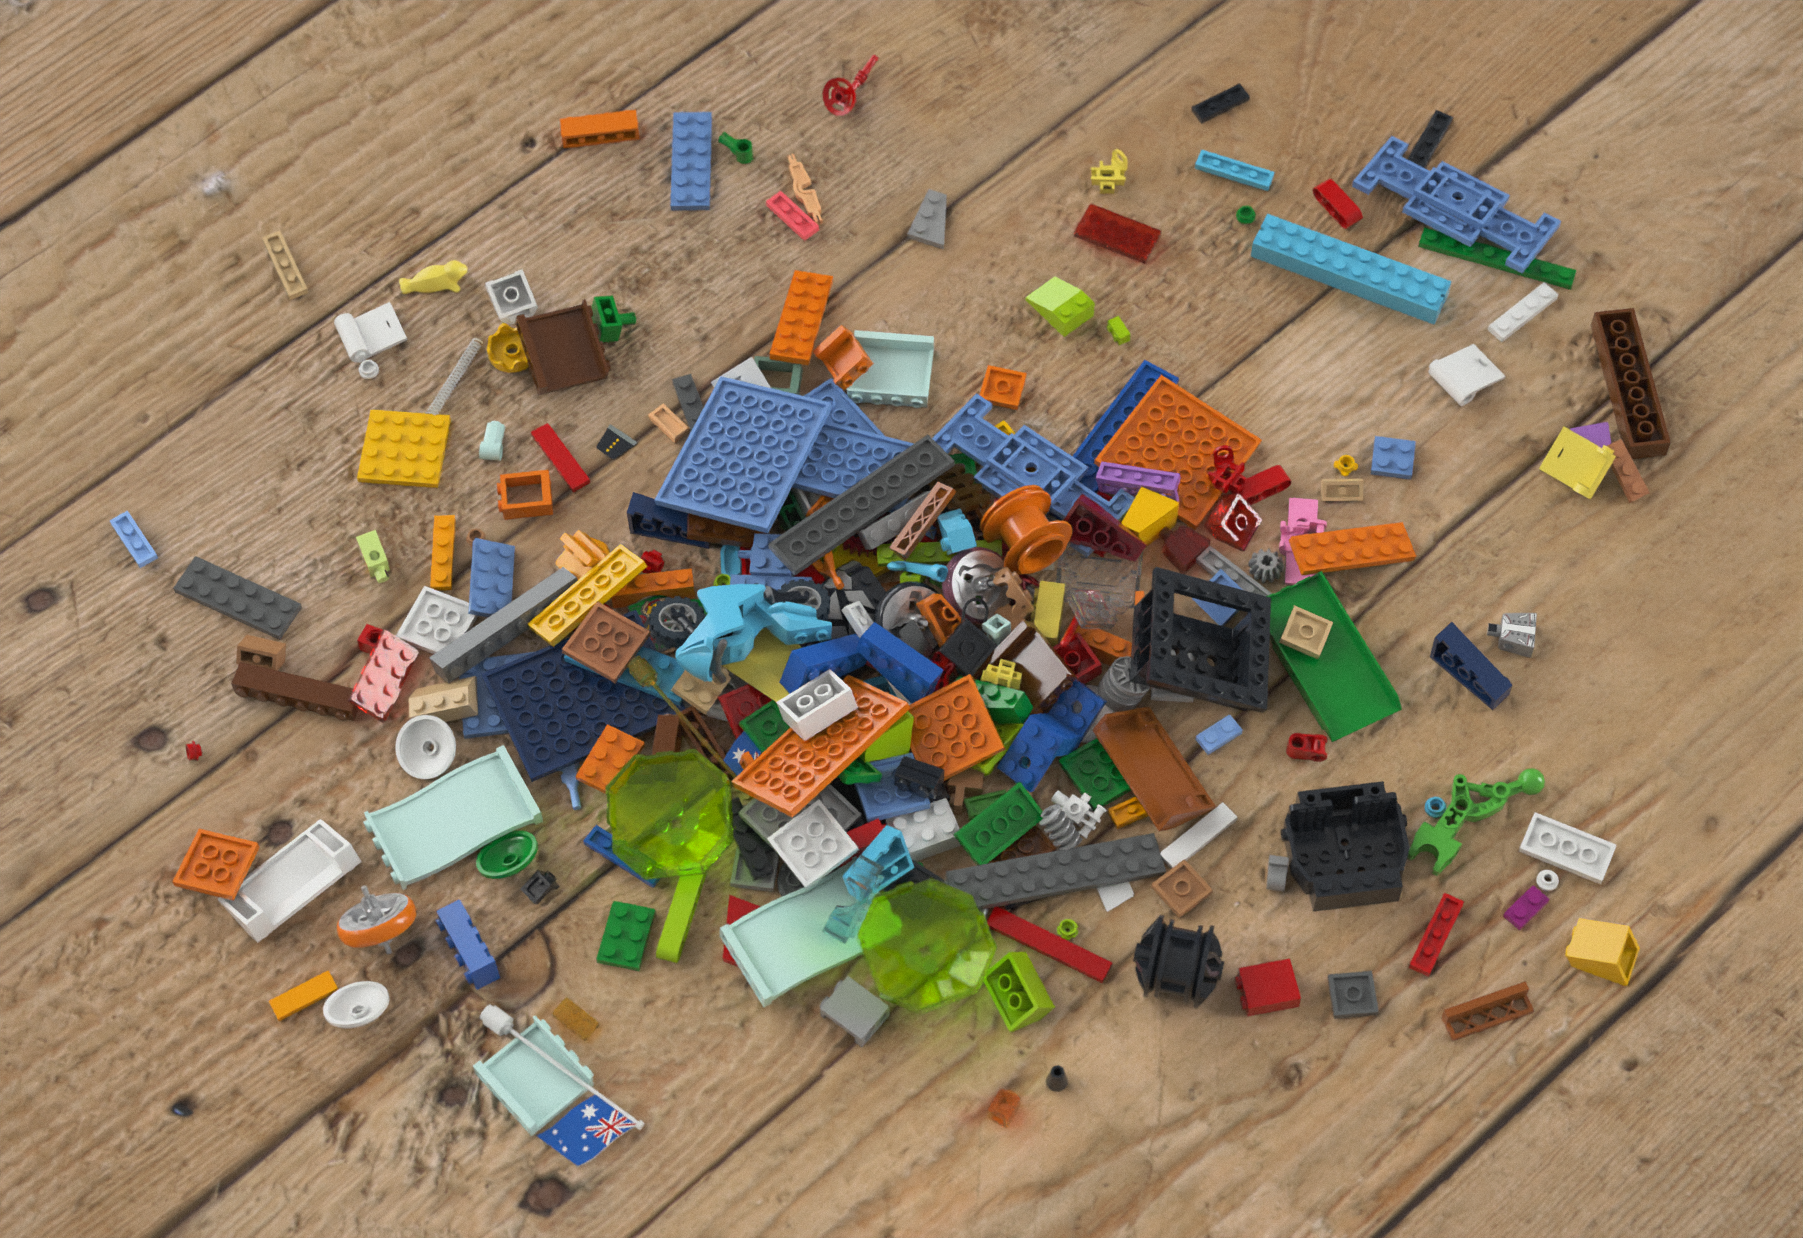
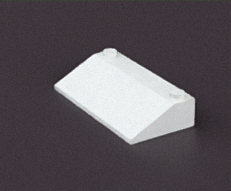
M320 819L247 875L234 901L221 897L217 899L256 942H259L346 873L352 871L355 866L361 863V860L352 845Z

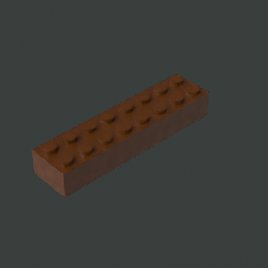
M1634 308L1595 312L1591 329L1620 438L1632 459L1666 456L1671 441Z

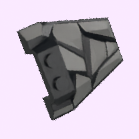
M852 560L836 568L837 576L844 583V587L840 590L836 588L830 576L821 584L823 589L828 591V596H830V614L827 621L832 623L831 639L815 641L816 644L856 634L841 610L845 606L857 601L861 602L874 622L877 604L886 591L868 566H862L861 563Z

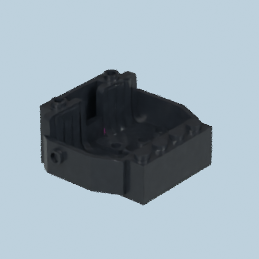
M1383 781L1298 791L1295 804L1289 806L1284 827L1281 829V839L1285 843L1287 857H1289L1290 873L1306 895H1310L1313 912L1399 901L1403 888L1401 878L1410 848L1405 828L1407 827L1406 814H1402L1401 806L1397 802L1396 792L1386 793ZM1341 842H1346L1348 845L1343 846Z

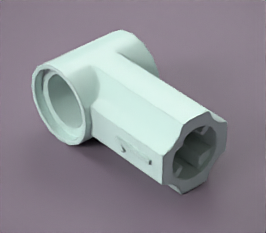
M499 421L487 423L484 441H481L479 449L480 459L501 461L505 425Z

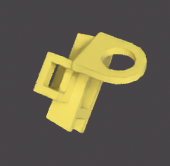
M1115 149L1112 152L1111 165H1103V161H1100V167H1091L1092 185H1100V194H1114L1115 185L1125 184L1126 177H1124V174L1128 167V160L1121 150ZM1117 154L1122 157L1123 161L1118 158ZM1103 186H1111V189H1103Z
M1000 659L998 667L988 664L986 670L982 672L980 681L992 682V684H999L1019 690L1022 673L1014 671L1015 662Z

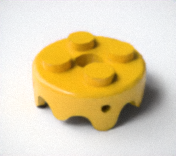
M507 323L501 324L497 332L488 338L486 349L491 364L496 369L506 373H516L527 369L529 365L517 328H512ZM512 348L517 349V352L513 354H510L507 351Z

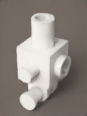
M1057 791L1051 801L1061 806L1066 817L1070 819V824L1075 823L1080 828L1084 824L1081 831L1078 832L1087 839L1090 831L1096 829L1095 823L1101 822L1100 817L1107 810L1098 804L1092 813L1093 809L1087 804L1091 797L1086 793L1079 799L1073 794L1069 798L1060 791Z

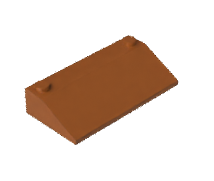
M1150 707L1105 714L1092 731L1098 738V741L1102 744L1158 831L1176 828L1216 808V805Z

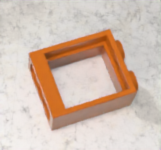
M549 469L500 475V483H497L498 495H501V500H498L499 512H503L504 520L553 515ZM542 484L543 501L508 504L507 487Z

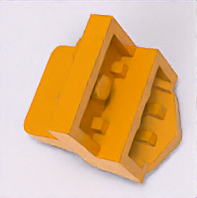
M580 530L574 536L564 533L560 540L565 543L563 546L565 550L556 560V565L560 569L564 567L579 580L610 553V550L606 543L594 539Z

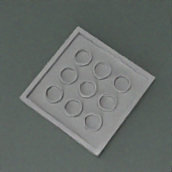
M829 783L793 817L795 818L817 800H820L846 832L861 818V813ZM755 798L739 812V816L771 847L772 845L768 842L767 838L793 819Z

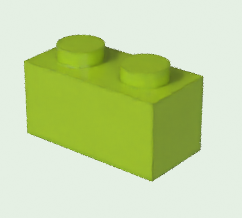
M1117 316L1108 320L1106 327L1108 332H1111L1113 335V340L1119 346L1129 342L1131 334L1120 317Z

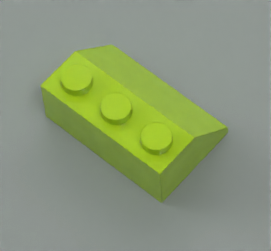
M1026 952L1007 953L981 976L1009 1032H1014L1041 1020L1055 1008Z

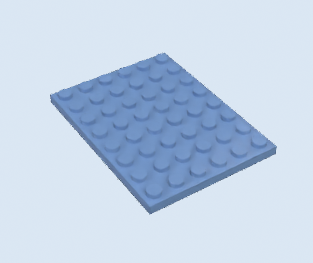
M720 376L655 498L656 505L769 533L832 409L831 403Z

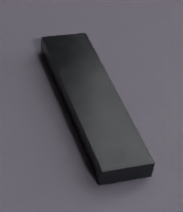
M1436 110L1407 160L1426 168L1453 122L1454 117Z

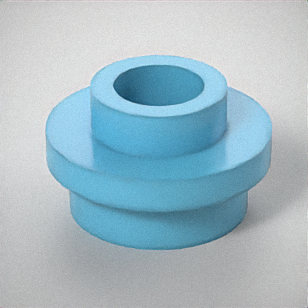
M1432 797L1425 803V812L1433 818L1442 817L1446 811V803L1439 797ZM1436 806L1439 810H1433L1431 807Z

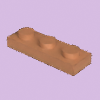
M1622 439L1607 445V447L1614 450L1613 455L1616 457L1611 464V468L1629 503L1649 494L1650 492Z

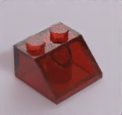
M1239 493L1221 495L1204 527L1216 540L1240 551H1245L1262 519Z

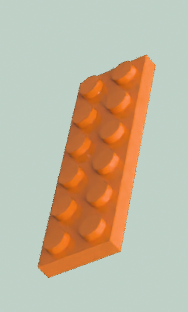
M794 271L769 353L770 360L809 366L833 284V276Z
M1403 522L1291 536L1289 539V544L1302 576L1317 574L1320 571L1325 573L1414 561L1416 558Z

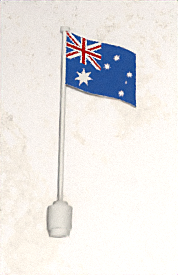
M488 1005L482 1011L480 1019L486 1027L499 1036L507 1035L510 1032L594 1094L575 1106L554 1126L536 1135L577 1167L594 1159L614 1140L634 1127L638 1130L642 1129L644 1126L643 1121H637L513 1030V1018L499 1007Z

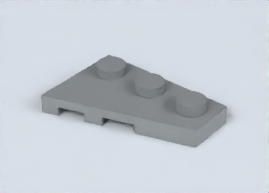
M928 189L907 233V238L944 249L946 194Z

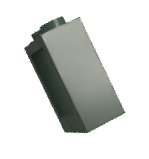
M754 356V361L760 370L792 373L790 389L771 387L772 389L797 395L800 394L803 374L802 364Z

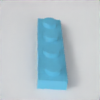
M1202 149L1195 163V169L1265 191L1269 190L1275 174L1273 171Z

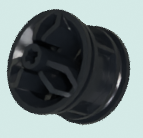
M1160 914L1142 935L1141 941L1137 943L1133 962L1137 965L1135 966L1138 982L1144 991L1143 997L1148 998L1149 993L1153 990L1155 991L1154 998H1159L1161 992L1184 997L1183 1004H1188V1000L1191 998L1194 1002L1193 1008L1198 1009L1216 988L1217 980L1221 981L1225 961L1221 959L1223 953L1219 940L1214 934L1215 926L1210 925L1209 930L1205 933L1202 932V925L1198 926L1197 931L1175 927L1174 919H1170L1169 925H1167L1164 921V915Z

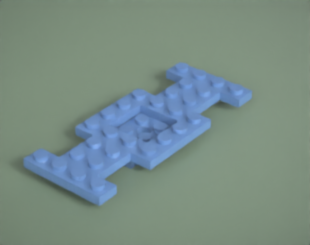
M1393 136L1390 137L1352 183V187L1367 195L1380 184L1410 199L1403 207V213L1469 247L1473 245L1479 236H1482L1512 251L1506 259L1505 265L1520 273L1526 270L1561 224L1560 220L1546 213H1543L1534 224L1504 209V205L1509 201V194L1443 161L1437 168L1433 167L1429 171L1401 157L1407 151L1408 144Z
M977 393L932 438L947 454L955 447L982 465L983 468L974 476V482L981 484L982 488L999 499L1023 486L1037 485L1043 488L1051 497V506L1046 516L1051 511L1064 520L1076 500L1084 494L1121 522L1135 497L1120 489L1108 502L1079 482L1088 472L1089 467L1025 425L1015 435L1011 433L1008 436L984 420L983 417L992 409V403ZM1028 467H1034L1036 468V471L1028 472L1026 469ZM1071 543L1072 548L1086 557L1094 551L1090 547Z

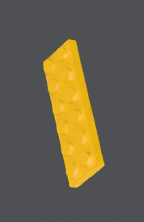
M620 544L528 623L529 628L554 647L582 623L597 601L604 604L647 567L645 562Z

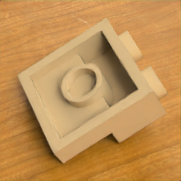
M722 666L721 671L726 677L725 683H719L714 674H712L711 682H704L685 670L671 691L706 715L732 677L729 676V671Z

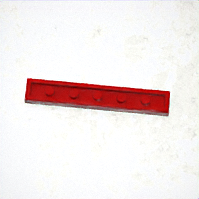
M998 906L993 909L985 923L986 927L1102 984L1113 965V962Z

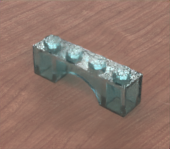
M863 855L858 858L846 880L854 891L855 903L849 906L837 905L830 914L822 932L846 944L850 937L854 939L860 928L856 926L858 921L862 922L868 912L865 909L866 904L870 905L876 895L873 890L875 887L879 888L884 879L881 875L884 869L883 866Z

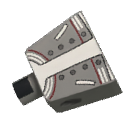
M1504 613L1500 625L1488 623L1487 636L1499 637V649L1531 658L1535 643L1537 613Z

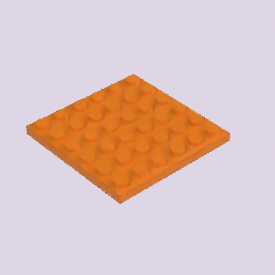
M1160 375L1096 457L1094 464L1100 467L1101 462L1180 473L1181 479L1177 488L1179 496L1177 518L1196 530L1223 494V492L1213 488L1212 481L1208 477L1209 471L1214 473L1216 470L1213 451L1222 445L1230 446L1233 449L1234 463L1240 465L1241 462H1244L1246 464L1261 444L1262 439L1163 375ZM1222 450L1218 452V455H1226L1229 451Z

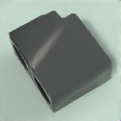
M904 617L890 628L889 632L897 638H902L901 641L927 658L934 652L932 646L913 619Z

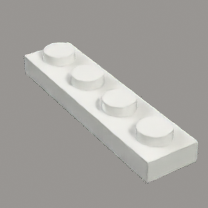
M1545 282L1491 323L1488 331L1501 342L1505 341L1558 298V293Z

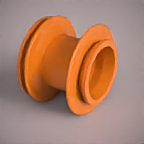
M1037 485L1023 486L1007 493L986 511L980 523V530L987 543L1002 540V544H1007L1010 550L1005 557L1004 567H1008L1012 573L1014 571L1017 572L1018 575L1035 573L1051 565L1063 554L1072 535V527L1068 522L1048 521L1046 514L1051 506V497L1043 488Z

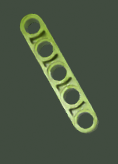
M685 862L657 946V959L674 963L679 962L706 879V866Z

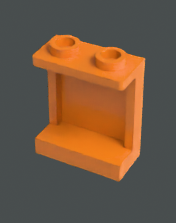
M843 325L839 326L813 350L815 356L823 361L834 377L833 382L843 390L850 387L855 380L866 373L874 364L853 333Z

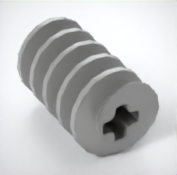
M1059 804L1049 806L1041 813L1040 816L1043 819L1040 821V825H1047L1044 831L1045 833L1051 832L1049 835L1050 839L1057 838L1053 844L1054 846L1061 845L1058 851H1067L1080 844L1082 838L1079 832L1075 830L1073 824H1070V819L1066 817Z

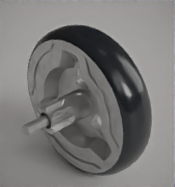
M907 581L899 583L890 588L879 600L875 610L874 622L890 631V628L904 617L913 619L918 628L923 629L924 626H927L925 631L921 632L933 650H935L938 644L928 627V622L925 620L926 617L922 616L916 603L933 593H939L931 586L922 582ZM910 601L915 602V610H908Z

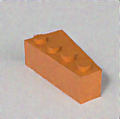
M933 593L916 603L922 616L926 617L925 620L928 622V627L941 648L961 623V617L941 594ZM955 668L953 673L955 677H958L959 673L956 671Z

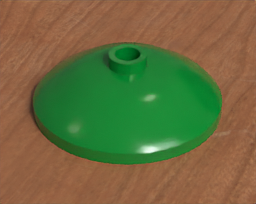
M512 831L482 848L476 859L477 869L482 876L490 879H504L514 876L523 871L533 861L538 851V842L535 836L527 831Z

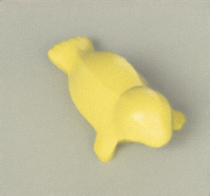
M456 260L450 261L446 265L429 266L421 270L413 279H399L402 294L414 291L434 293L443 290L458 293L460 292V287L457 282L467 273L468 268L465 264Z

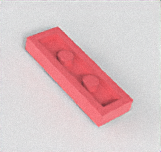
M779 191L766 201V206L804 241L819 231V225L783 192Z

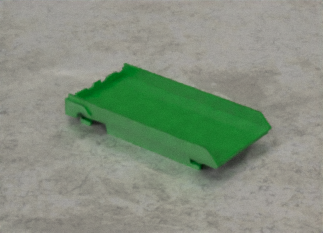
M1322 571L1267 596L1271 597L1270 641L1273 644L1272 648L1322 730H1325L1332 742L1402 710L1398 694ZM1294 606L1333 622L1318 659L1279 643Z

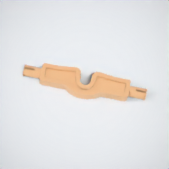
M789 154L787 159L790 163L789 172L794 181V195L803 203L808 216L813 217L817 225H821L823 220L820 216L821 207L816 191L814 189L802 190L811 185V180L802 162H797L795 154Z

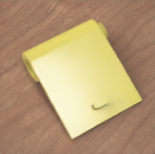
M1563 426L1539 469L1570 486L1579 494L1591 499L1616 456L1613 455V449L1605 445L1601 448Z

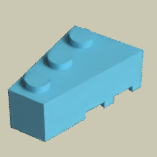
M961 509L939 515L937 519L943 537L940 540L943 552L946 551L947 555L977 546L972 526L965 519Z
M886 825L842 877L850 895L865 901L914 868L902 832Z

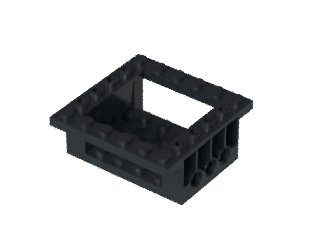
M1155 567L1152 571V589L1134 606L1130 682L1242 711L1250 709L1264 713L1267 710L1271 597ZM1174 593L1247 612L1248 615L1232 629L1173 613ZM1171 649L1175 651L1176 656L1171 655ZM1187 653L1192 654L1195 657V661H1191ZM1207 658L1214 662V666L1209 665Z

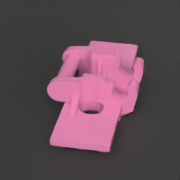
M1289 498L1288 526L1286 521H1281V541L1279 542L1280 554L1286 556L1285 584L1294 585L1298 581L1315 575H1301L1289 544V539L1291 536L1324 532L1327 522L1317 519L1318 500Z

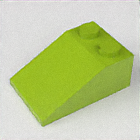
M1053 277L1025 297V300L1063 337L1094 316L1095 302L1081 289L1057 277Z

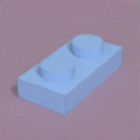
M1228 715L1196 735L1195 740L1209 755L1241 735L1243 730L1233 717Z

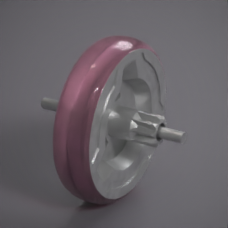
M974 547L960 551L947 564L948 573L946 580L942 582L943 596L961 618L964 604L968 600L976 598V595L981 596V599L986 602L989 608L987 620L994 616V612L1000 606L1004 607L1008 603L1011 604L1012 598L1006 596L1008 586L998 587L993 583L994 573L1004 568V559L995 551L984 547ZM965 574L971 576V580H965ZM976 601L970 602L966 608L965 618L972 624H983L986 613L984 605L982 603L976 604Z

